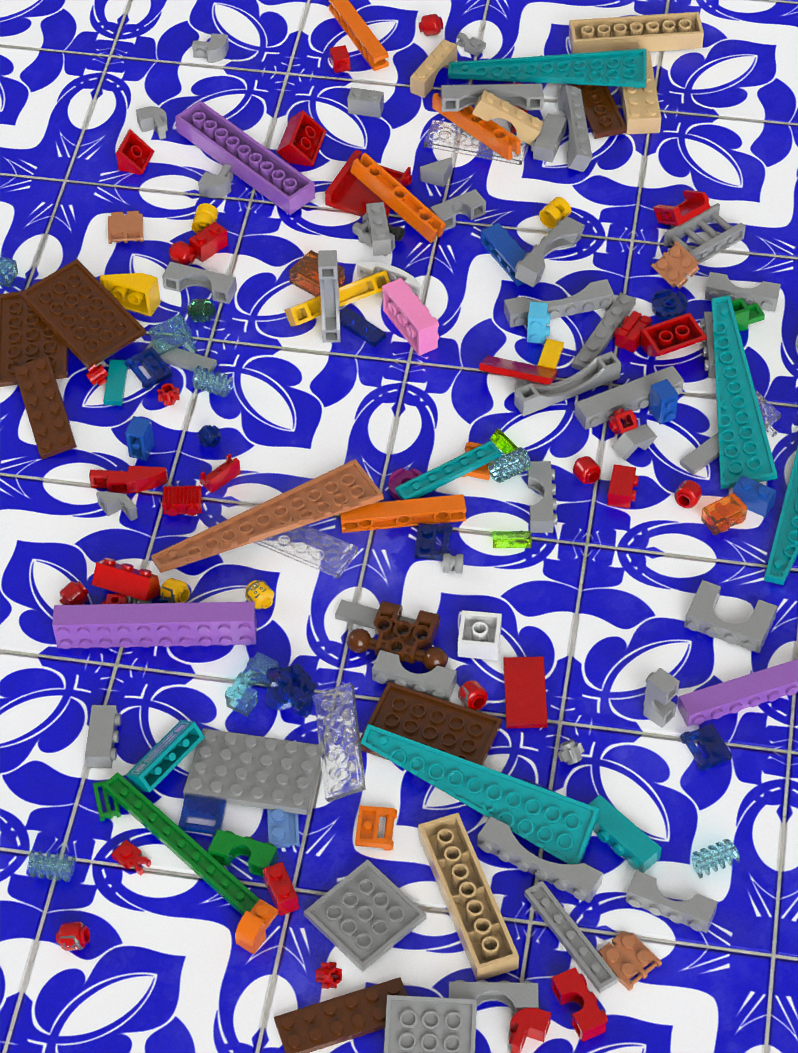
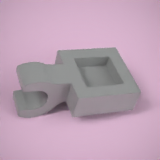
M462 32L457 36L459 38L457 45L464 47V51L478 57L486 48V42L472 37L469 39Z

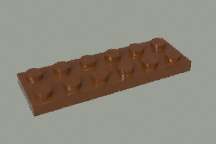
M569 84L572 87L581 89L586 122L594 139L627 133V126L607 86Z
M47 355L14 367L41 459L43 460L76 448V441L49 356Z
M401 977L275 1016L274 1022L284 1052L310 1053L385 1029L387 995L407 996Z

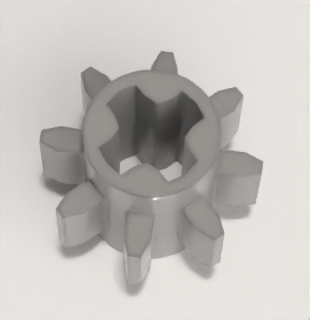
M571 739L560 745L561 749L557 754L561 762L567 761V764L571 765L582 759L581 755L585 751L581 742L575 743L574 739Z

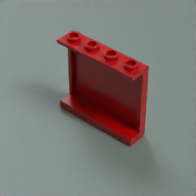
M355 149L325 192L326 206L360 217L367 213L366 204L384 202L350 172L353 161L357 158L361 159L362 151ZM381 166L405 188L407 185H410L412 181L411 167H408L403 173ZM384 202L386 217H388L391 208Z

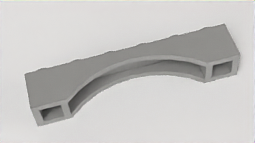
M542 84L441 85L440 99L442 112L460 111L475 105L484 90L524 110H543L544 93Z
M565 85L557 98L559 111L565 113L569 124L568 168L584 172L593 157L581 89Z
M568 216L559 221L556 227L552 228L548 235L544 236L540 243L536 244L532 251L528 252L524 259L517 263L515 278L534 287L542 279L546 266L544 257L557 249L573 247L581 239L585 225Z
M319 250L318 273L321 295L323 343L341 342L337 250Z
M608 279L590 282L579 293L560 300L539 301L522 296L504 300V314L510 327L528 324L530 302L548 303V313H551V319L611 307L614 293Z
M612 351L596 357L581 371L562 381L551 383V385L530 383L515 389L514 404L522 416H526L619 379L621 362Z
M491 816L478 834L477 846L482 851L492 853L498 856L500 860L517 866L521 871L529 872L539 880L547 881L557 889L573 894L578 900L590 903L602 885V872L585 863L574 865L558 864L535 856L518 842L509 825Z

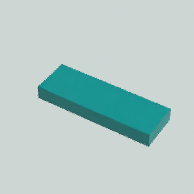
M110 360L103 399L104 405L122 406L129 367L128 360Z

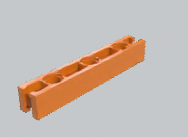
M328 0L331 3L329 11L373 71L388 67L389 62L385 59L389 57L388 52L350 1Z
M438 93L433 95L432 108L500 156L509 161L513 158L512 151L516 155L520 154L521 140L492 120L486 122L473 115L474 108L472 106L460 111L442 112L441 97H439Z
M364 153L360 160L357 158L353 161L350 172L426 240L432 243L436 240V235L438 237L442 236L446 223L368 154Z
M464 494L377 502L341 513L342 533L461 522L466 521V505Z

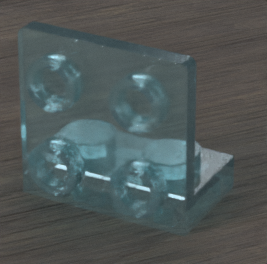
M181 314L149 329L157 356H161L181 345L184 350L188 349L192 353L197 352L190 327Z

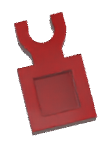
M127 840L111 854L112 859L126 869L133 866L136 873L140 876L143 874V869L139 867L140 865L145 864L147 867L152 865L151 860L147 857H141L142 851Z

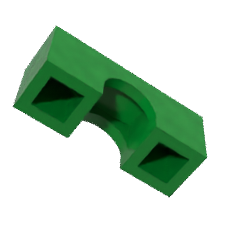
M218 829L208 849V853L221 865L230 867L231 862L237 856L249 857V873L260 877L264 876V868L276 864L278 860V850L273 844L255 841L248 836L242 837L228 830Z

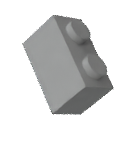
M351 87L347 98L348 114L381 118L384 109V92Z

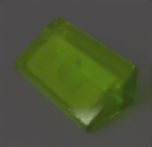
M496 429L490 438L491 441L512 462L524 464L525 460L522 451L500 429Z
M492 531L493 548H531V531Z

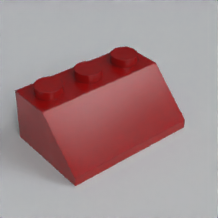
M302 110L289 119L276 152L288 163L312 167L327 131Z
M687 313L641 329L640 345L648 356L658 357L707 340V336L691 313Z
M104 558L96 562L92 585L143 601L160 595L158 575L151 574L152 571L134 569L133 565L127 563L121 565L115 563L116 560L111 558Z

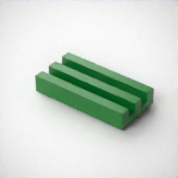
M107 780L93 783L100 822L105 821V818L110 820L114 816H117V818L121 817L118 802L113 799L115 810L111 811L108 793L104 790L103 795L107 812L103 813L98 787H102V784Z

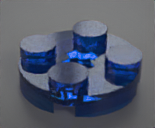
M663 289L655 293L651 309L664 322L686 314L688 301L686 296L679 291L676 293L672 292V289Z

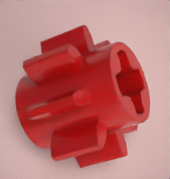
M94 364L90 369L87 368L89 372L86 374V377L93 386L95 384L101 386L107 382L105 377L108 376V373L101 364L98 366Z
M172 383L163 384L161 389H157L158 402H163L164 406H172L176 403V400H180L179 387L175 388Z
M322 962L321 967L315 971L316 982L322 983V989H336L337 984L342 981V969L336 968V962Z

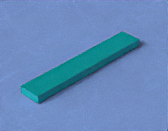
M489 441L395 487V493L401 500L417 499L500 458L501 451L492 441Z

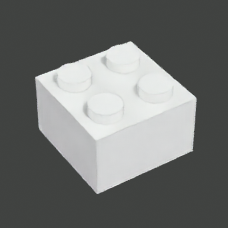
M462 610L458 637V657L498 660L502 614Z

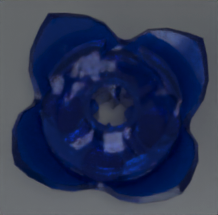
M299 664L268 669L266 671V678L268 681H271V685L266 692L267 707L275 710H286L293 707L298 716L307 718L312 711L313 694L317 688L310 675Z

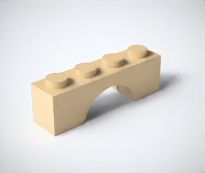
M444 39L410 77V93L423 98L428 95L433 89L435 78L442 67L448 69L449 62L457 61V44Z
M485 90L477 100L472 112L473 115L486 122L494 118H502L509 121L516 129V137L529 145H532L533 141H535L543 125V121L537 117H533L524 110Z

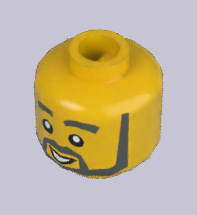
M169 578L161 585L160 595L162 600L167 603H185L189 599L190 590L186 582Z
M254 580L247 585L245 598L249 602L255 601V609H267L273 603L274 591L265 581Z

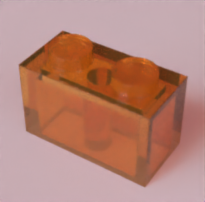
M732 493L702 508L701 521L713 535L727 531L736 524L743 523L746 520L747 506L735 493Z

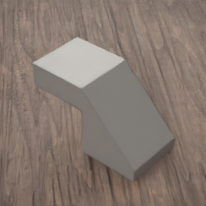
M647 424L624 432L611 447L622 459L626 460L638 447L646 450L658 436Z
M103 491L96 493L98 505L108 517L122 510L131 521L138 518L136 505L126 494Z

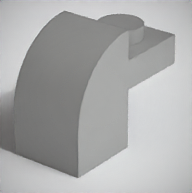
M212 33L209 42L193 41V57L206 58L208 63H216L223 60L229 49L228 35Z
M155 106L136 109L137 123L142 133L155 129L159 139H165V131H168L166 112Z
M224 164L218 175L205 172L198 182L199 195L208 198H222L231 192V182L233 180L231 165Z

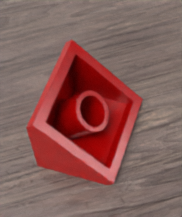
M131 129L127 131L116 152L118 170L142 175L155 151Z

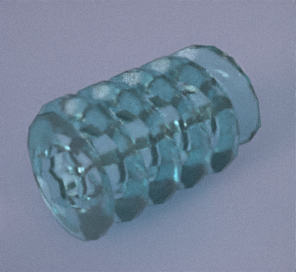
M198 365L194 371L192 383L195 389L226 397L231 392L233 376L228 379V375L224 373L221 377V372L218 371L215 374L212 369L208 373V368H203L202 370L201 366Z
M519 447L517 451L513 450L505 456H500L499 459H494L493 463H489V473L496 482H504L511 477H515L517 474L527 471L530 468V458L527 451Z
M727 838L722 840V842H716L715 845L707 846V849L702 848L699 852L695 851L691 855L693 869L700 879L703 878L702 871L708 876L711 874L710 868L717 872V865L725 869V862L732 866L733 858L737 863L740 861L737 848Z
M34 850L31 851L28 861L30 877L35 878L38 874V877L41 879L45 876L49 880L55 877L57 881H60L63 877L65 882L70 881L76 865L75 855L72 856L71 861H68L67 854L60 860L59 853H56L54 859H52L51 852H48L44 858L42 851H39L38 856H35Z

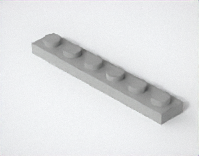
M620 292L573 360L572 368L581 371L596 357L601 356L614 337L616 329L620 328L624 318L629 315L635 306L636 298Z
M543 881L524 891V896L599 993L618 982L617 976Z

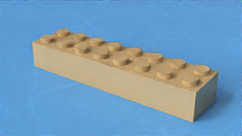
M699 12L569 20V40L572 54L647 49V51L653 52L700 49L703 46L704 31Z
M459 813L419 824V841L476 981L485 980L518 969V952Z

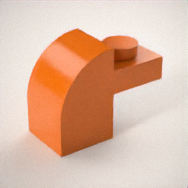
M260 899L250 912L246 911L241 918L235 933L236 944L254 955L266 940V929L278 915V909Z

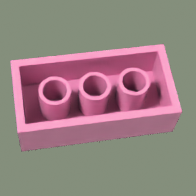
M402 278L383 285V311L415 352L420 356L438 348V320L432 317L426 306H423L418 295L411 291L409 284L405 283Z

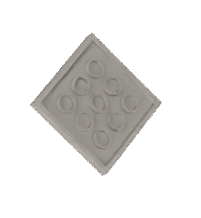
M368 859L304 911V916L362 972L427 919V914Z
M387 995L384 1053H475L477 999Z

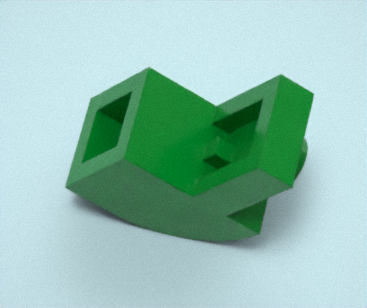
M742 298L731 301L739 331L748 330L749 324L765 320V314L758 303L747 306Z

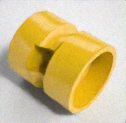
M555 197L539 212L540 221L546 227L554 229L559 221L570 215L571 207L564 198Z
M203 203L197 207L191 226L194 233H199L217 221L219 213L215 206Z

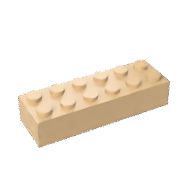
M647 51L646 88L619 87L624 122L627 126L626 134L660 133L661 113L650 51Z

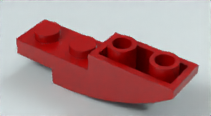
M129 466L128 471L90 469L89 472L91 487L108 488V492L137 493L168 483L167 468Z

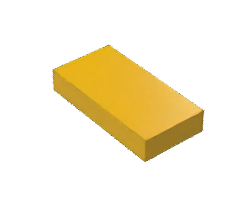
M546 339L538 366L556 370L564 348V342Z

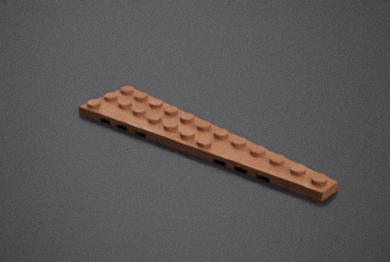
M354 459L153 554L151 559L159 572L163 573L368 504H374L384 499L383 493L357 460Z

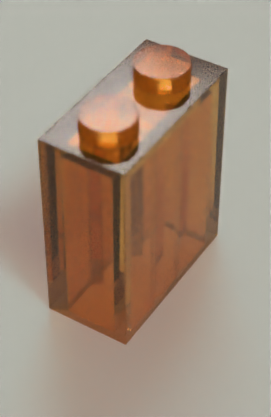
M310 250L289 270V278L291 284L315 297L320 295L318 253ZM338 265V283L341 286L345 281V270L342 266Z

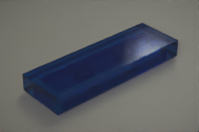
M346 307L340 312L341 326L371 346H377L386 338V332Z

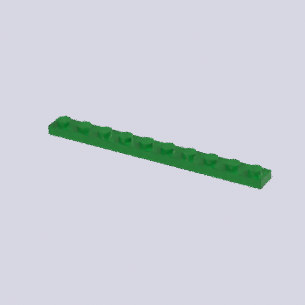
M117 772L102 784L105 792L240 914L244 915L246 911L250 912L260 900L121 774Z

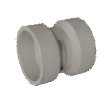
M444 553L443 573L455 571L457 574H462L464 555L457 554L452 556L450 553Z

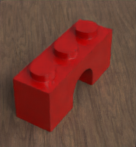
M576 967L553 976L551 978V989L561 1006L574 1002L582 1007L580 1011L572 1014L571 1024L581 1042H584L606 1032L608 1018L604 1010H600L597 1006L595 994L592 991L589 992L586 987L587 982L582 973L579 974Z

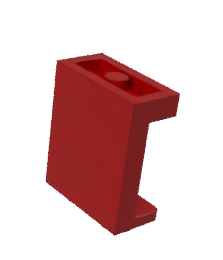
M684 190L685 201L676 206L660 204L654 206L653 209L658 223L675 226L685 223L710 209L708 196L705 192Z

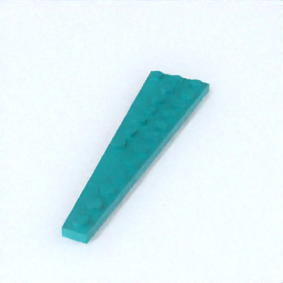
M647 49L449 62L448 76L452 79L619 86L639 89L646 88Z
M730 295L712 298L721 489L734 487L742 475L756 482L777 479V471Z
M798 447L764 581L784 585L798 556Z
M370 724L367 725L361 740V744L484 816L488 818L491 816L509 825L512 832L565 863L571 865L581 864L601 811L599 808Z

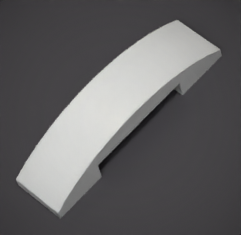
M358 262L357 276L359 278L386 270L390 282L402 278L405 283L409 284L411 291L418 295L421 300L422 285L409 273L388 264Z

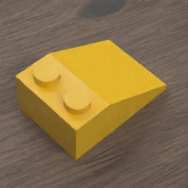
M144 273L100 276V283L127 310L152 317L161 303L157 277Z

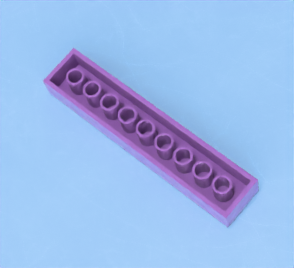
M201 100L175 116L178 133L223 166L224 164L231 165L232 173L289 215L315 199V183Z
M255 601L54 605L52 626L57 648L247 646L257 643Z

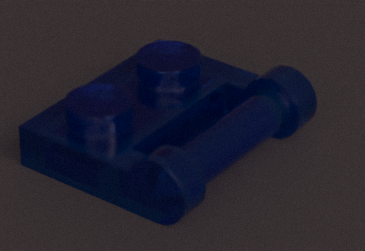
M153 347L130 357L124 363L140 380L145 391L172 377L171 369ZM140 362L151 378L147 379L136 364Z
M419 523L415 558L443 561L444 553H450L448 549L453 525L450 523L442 525ZM437 534H442L441 549L435 551Z
M712 723L692 732H684L679 737L682 744H686L693 755L700 771L732 759V753ZM697 740L708 759L702 756L693 741Z
M185 794L178 826L184 832L191 831L211 834L214 837L218 829L222 830L227 801ZM188 817L216 822L214 826L188 823Z

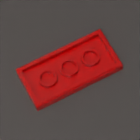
M489 355L479 365L480 371L551 385L558 375V370Z
M503 657L506 729L547 728L544 657Z

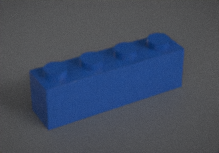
M499 223L481 230V244L517 286L524 284V282L515 278L517 272L515 267L520 260L524 259L527 254L526 251L519 247L517 241L512 239L508 231Z

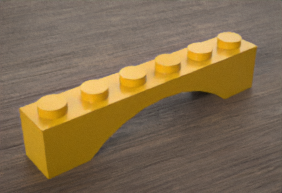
M386 270L376 272L339 287L340 307L381 292L382 286L390 283ZM321 295L284 309L290 326H297L320 316Z

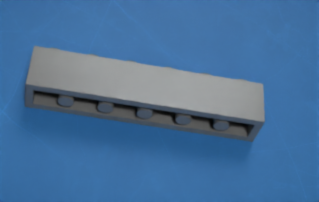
M670 366L576 402L575 416L585 430L596 427L599 424L610 421L609 417L613 416V411L624 408V410L632 409V411H636L649 406L651 385L668 379L679 395L683 393L684 380L674 366Z

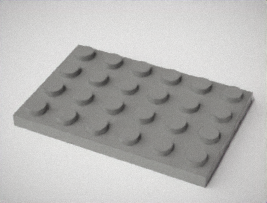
M203 728L202 733L205 738L197 746L183 791L184 797L269 810L281 809L284 812L307 815L324 752V745Z

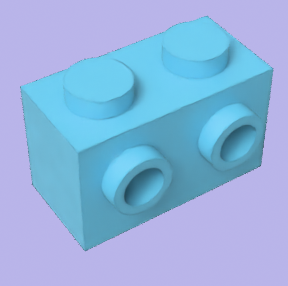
M530 302L527 342L545 344L546 336L549 337L550 326H547V324H550L551 313H548V303Z

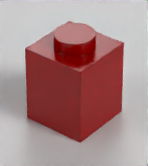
M346 45L330 48V62L334 73L350 70V56Z

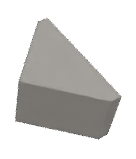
M449 157L421 166V182L444 187L452 173V158Z

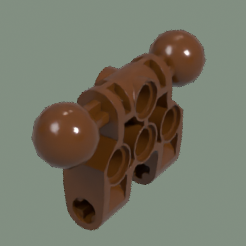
M382 601L373 622L378 639L371 638L368 631L363 628H356L350 631L347 636V646L355 653H363L370 649L374 650L375 655L378 656L379 651L382 650L399 655L400 662H408L413 665L416 661L422 662L429 671L433 670L437 665L446 667L448 663L446 652L439 647H432L440 624V614L420 610L415 623L410 624L407 621H400L403 610L402 605Z

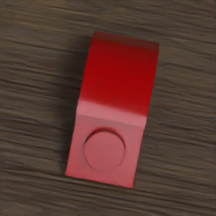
M525 1008L514 1014L510 1021V1032L512 1033L509 1044L512 1045L511 1053H521L527 1037L541 1042L545 1041L551 1024V1012L538 1008Z

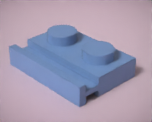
M267 809L268 842L277 848H287L293 845L300 847L298 814L284 812L281 809Z

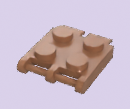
M127 211V215H124V212H111V216H108V244L122 241L128 243V241L138 240L144 242L143 214H139V211Z
M675 241L674 245L667 252H664L663 256L655 264H651L673 288L677 286L679 289L688 281L687 275L692 277L700 270L697 266L699 262L678 241Z
M622 931L613 938L612 944L608 942L598 951L617 976L618 981L628 991L632 990L633 985L641 978L645 979L652 969L662 965L660 959L633 933L628 935L625 931ZM651 962L653 963V964H651L647 969H645V970L643 969V968H645L648 964H650ZM636 974H638V976H637L636 978H634L631 982H629V980H630L632 977H634Z

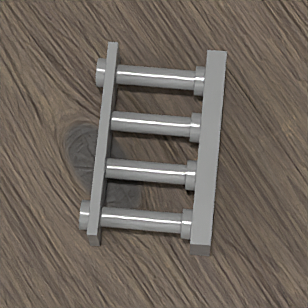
M716 203L710 206V209L685 223L667 230L664 234V246L667 247L678 241L701 264L743 240L746 226L743 223L731 226L719 216L720 204ZM714 220L726 231L719 234L707 223ZM701 227L713 239L705 241L694 231ZM688 235L699 247L692 249L681 238Z

